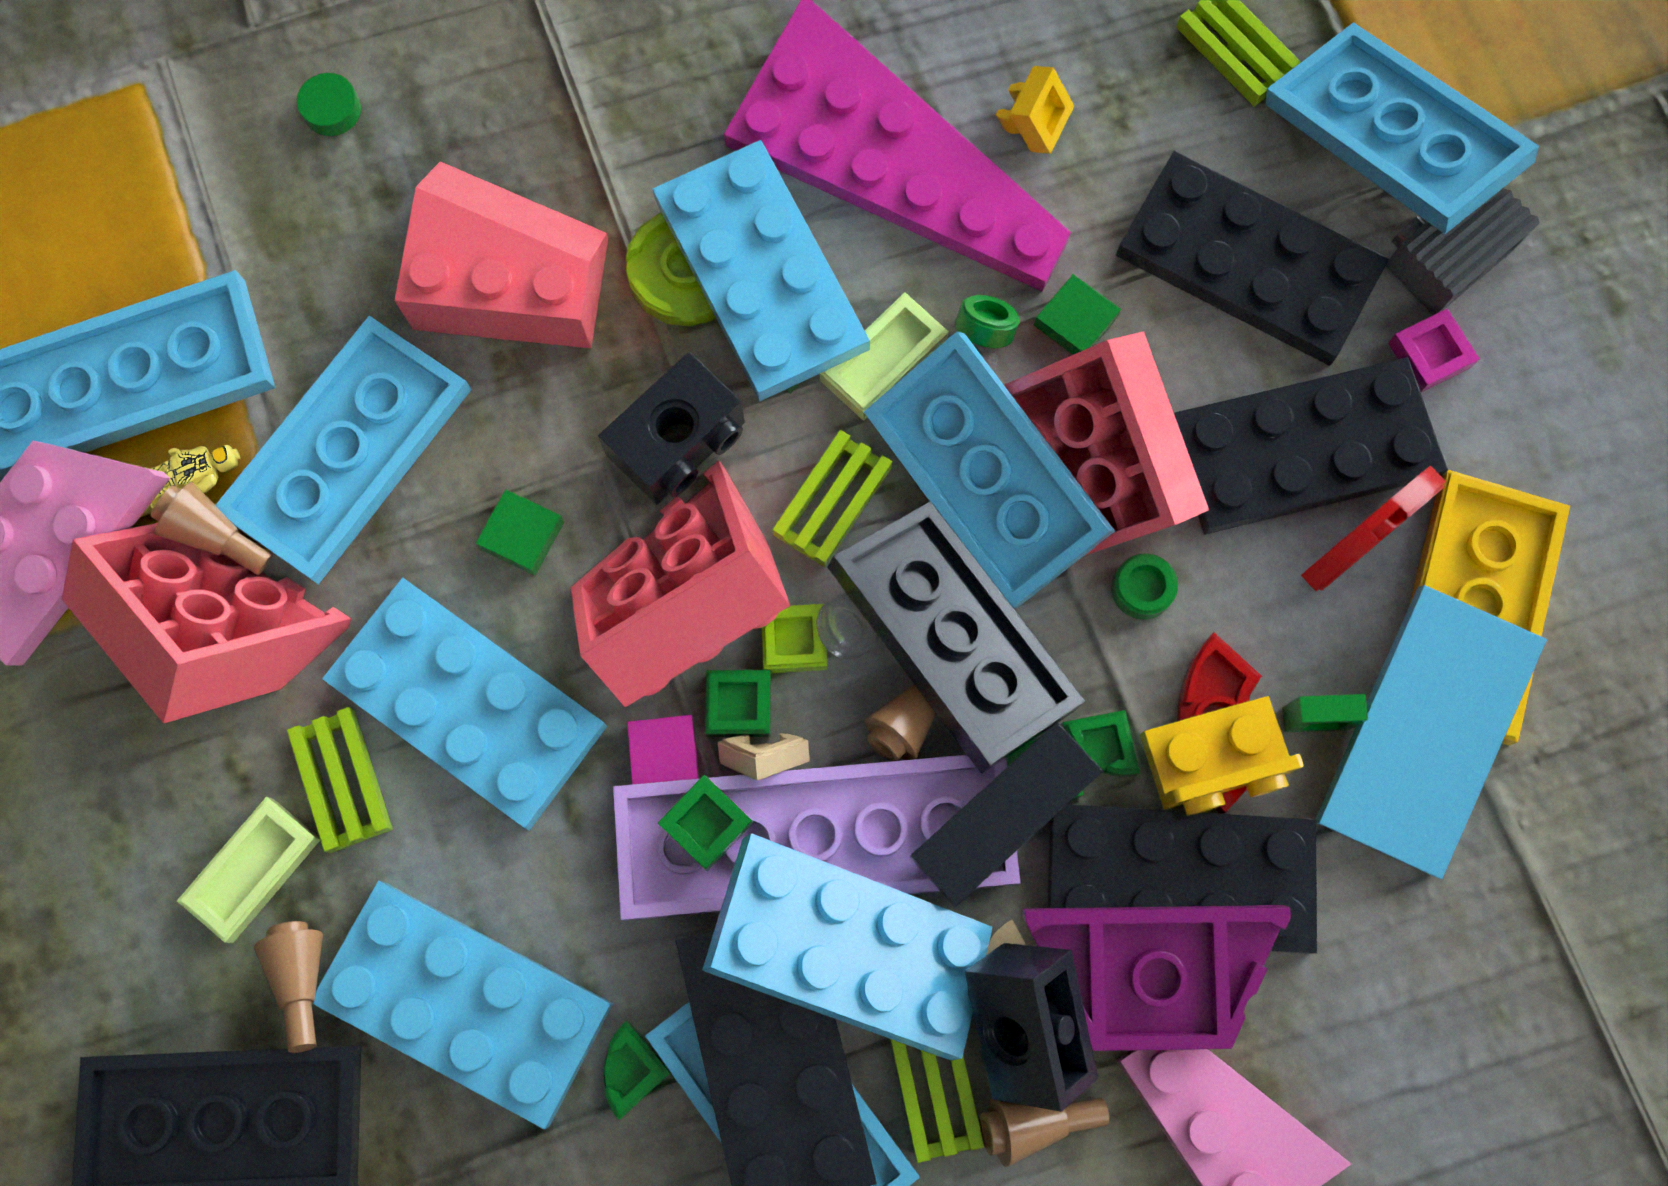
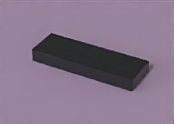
M1056 722L910 855V858L947 900L956 907L1101 774L1103 770L1069 733Z

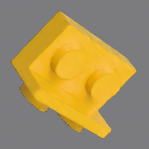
M1269 696L1145 730L1140 734L1163 809L1183 804L1187 816L1226 805L1222 793L1245 786L1250 798L1289 787L1285 775L1304 767L1300 754L1289 756Z

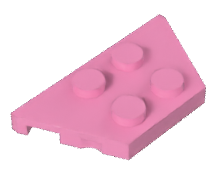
M34 440L30 443L0 482V660L5 665H24L69 608L62 600V594L73 539L132 528L169 481L170 477L161 471Z

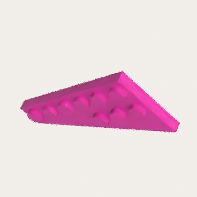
M800 0L724 133L725 146L737 151L762 140L777 170L1042 292L1071 234L1064 225L812 0Z

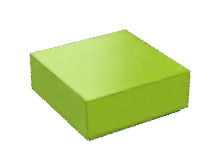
M824 604L791 605L778 613L772 622L762 627L764 670H770L771 673L828 670Z

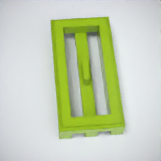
M1200 0L1197 2L1195 10L1191 12L1188 9L1179 17L1176 28L1253 107L1266 98L1268 87L1301 63L1240 0ZM1204 20L1227 42V48L1202 23ZM1245 60L1265 82L1262 84L1240 61Z
M839 430L772 529L773 536L826 568L892 469L893 461L883 455L879 458L871 453L872 448L862 442L858 445L851 440L849 434ZM843 454L849 456V461L800 534L798 535L793 532V528ZM861 467H867L871 470L870 474L821 547L819 548L811 543Z
M350 707L336 711L337 715L332 717L322 716L311 720L312 724L304 727L298 725L287 729L324 852L328 853L339 851L393 830L356 712ZM341 729L371 819V823L364 826L361 825L333 736V732ZM314 739L318 740L346 832L342 834L339 833L311 741Z
M890 1039L917 1163L929 1161L931 1158L955 1155L961 1151L984 1148L964 1055L962 1059L949 1060L966 1133L965 1135L954 1137L936 1055L920 1050L940 1138L939 1141L927 1143L906 1044Z

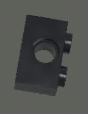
M688 352L598 435V438L606 456L658 505L667 495L677 497L683 493L698 475L696 468L713 452L721 455L736 443L743 432L741 426L745 423L742 401L696 357ZM675 424H685L693 429L687 439L678 443H671L662 439L664 431Z
M1003 943L965 971L968 996L974 1012L982 1049V1060L986 1067L993 1100L1062 1112L1098 1079L1072 950Z

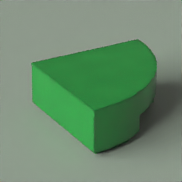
M1125 710L1065 721L1060 724L1103 770V774L1131 777L1137 776L1140 773Z
M625 1021L611 1039L604 1065L606 1099L618 1120H621L671 1073L660 1056L629 1021Z

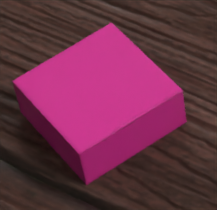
M1448 308L1396 333L1388 342L1397 359L1409 358L1421 393L1472 368L1480 360Z
M692 715L627 722L632 785L699 779L695 727Z

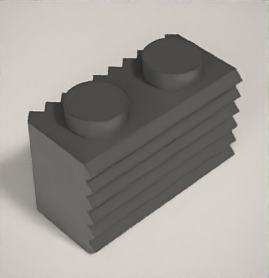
M1502 188L1446 234L1429 222H1426L1419 215L1415 217L1391 241L1397 247V250L1388 260L1386 267L1435 315L1447 308L1494 266L1514 251L1540 224L1538 216L1531 215L1529 207L1522 206L1520 199L1513 198L1511 190Z

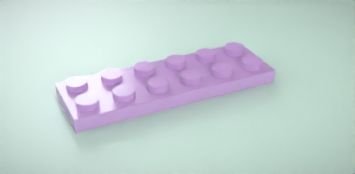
M967 755L782 771L758 781L746 775L709 778L753 821V824L708 871L658 824L665 814L699 779L613 786L621 920L628 921L720 912L742 839L751 833L909 895L940 892L913 862L910 855L1007 768L1006 758L983 774L979 772ZM1017 851L976 889L1019 885L1020 875Z

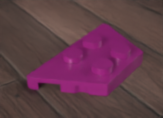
M1284 905L1023 909V920L1037 946L1072 950L1093 1051L1232 1049L1246 1019L1244 1014L1246 1004L1253 995L1257 994L1268 968L1264 967V964L1281 928L1286 930L1291 919L1290 907Z

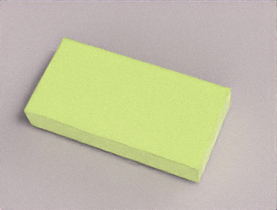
M905 292L865 330L870 340L869 351L820 373V381L863 421L867 418L864 413L867 408L948 338L949 331Z
M265 797L178 898L177 902L222 941L234 943L321 839L277 801Z

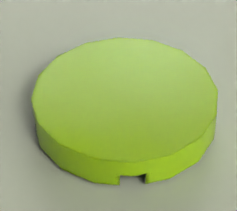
M658 213L639 227L628 244L626 273L633 297L647 314L666 324L690 327L713 321L716 317L662 213Z

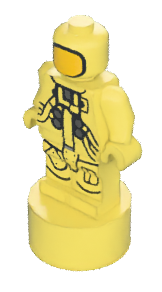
M230 445L216 448L211 451V454L204 446L181 451L177 448L170 449L168 453L172 456L170 458L171 461H166L159 466L151 468L164 472L170 479L140 518L152 513L160 497L172 485L182 489L187 483L192 481L203 493H207L216 485L219 479L217 470L226 472L238 467V459H241L236 448L233 449Z

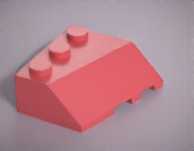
M440 161L415 187L394 301L411 328L417 331L591 349L608 235L606 232Z
M1144 331L1106 340L1004 385L1115 530L1113 534L1086 555L1177 525L1209 510Z
M719 460L703 473V476L709 483L690 500L684 503L677 496L660 510L663 518L658 522L655 530L643 540L640 537L627 538L570 587L580 656L624 707L629 706L643 696H650L659 692L672 678L698 662L702 663L711 660L721 652L724 646L752 629L768 625L776 618L778 613L790 606L768 542Z
M157 523L77 538L72 541L62 600L163 724L281 690L345 632L351 622L350 617L334 607L325 613L303 599L305 588L288 577L275 581L263 572L260 575L253 573L224 554H213L155 535Z

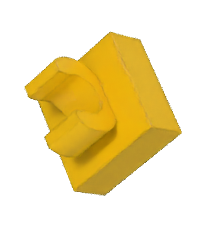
M1033 66L1025 83L1011 84L1008 89L1015 102L1012 109H998L995 115L1006 132L1021 134L1031 152L1051 154L1074 108V104L1054 67Z

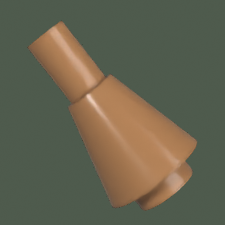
M192 481L187 483L182 489L174 485L170 486L152 510L151 517L158 521L154 532L155 535L213 554H224L257 575L262 573L273 556L272 553L239 534L238 528Z
M912 685L865 719V725L870 732L867 740L876 752L889 761H898L900 758L904 760L916 759L936 713L917 687Z
M285 922L267 929V937L256 942L253 948L280 1010H283L288 1052L298 1053L311 1050L317 1046L311 1005L315 1002L323 933L318 930L308 929L306 922Z
M991 1097L988 1112L981 1113L980 1130L984 1147L990 1156L997 1154L1004 1167H1009L1066 1138L1071 1132L1107 1126L1109 1124V1112L1103 1098L1071 1103L1062 1112L993 1100Z

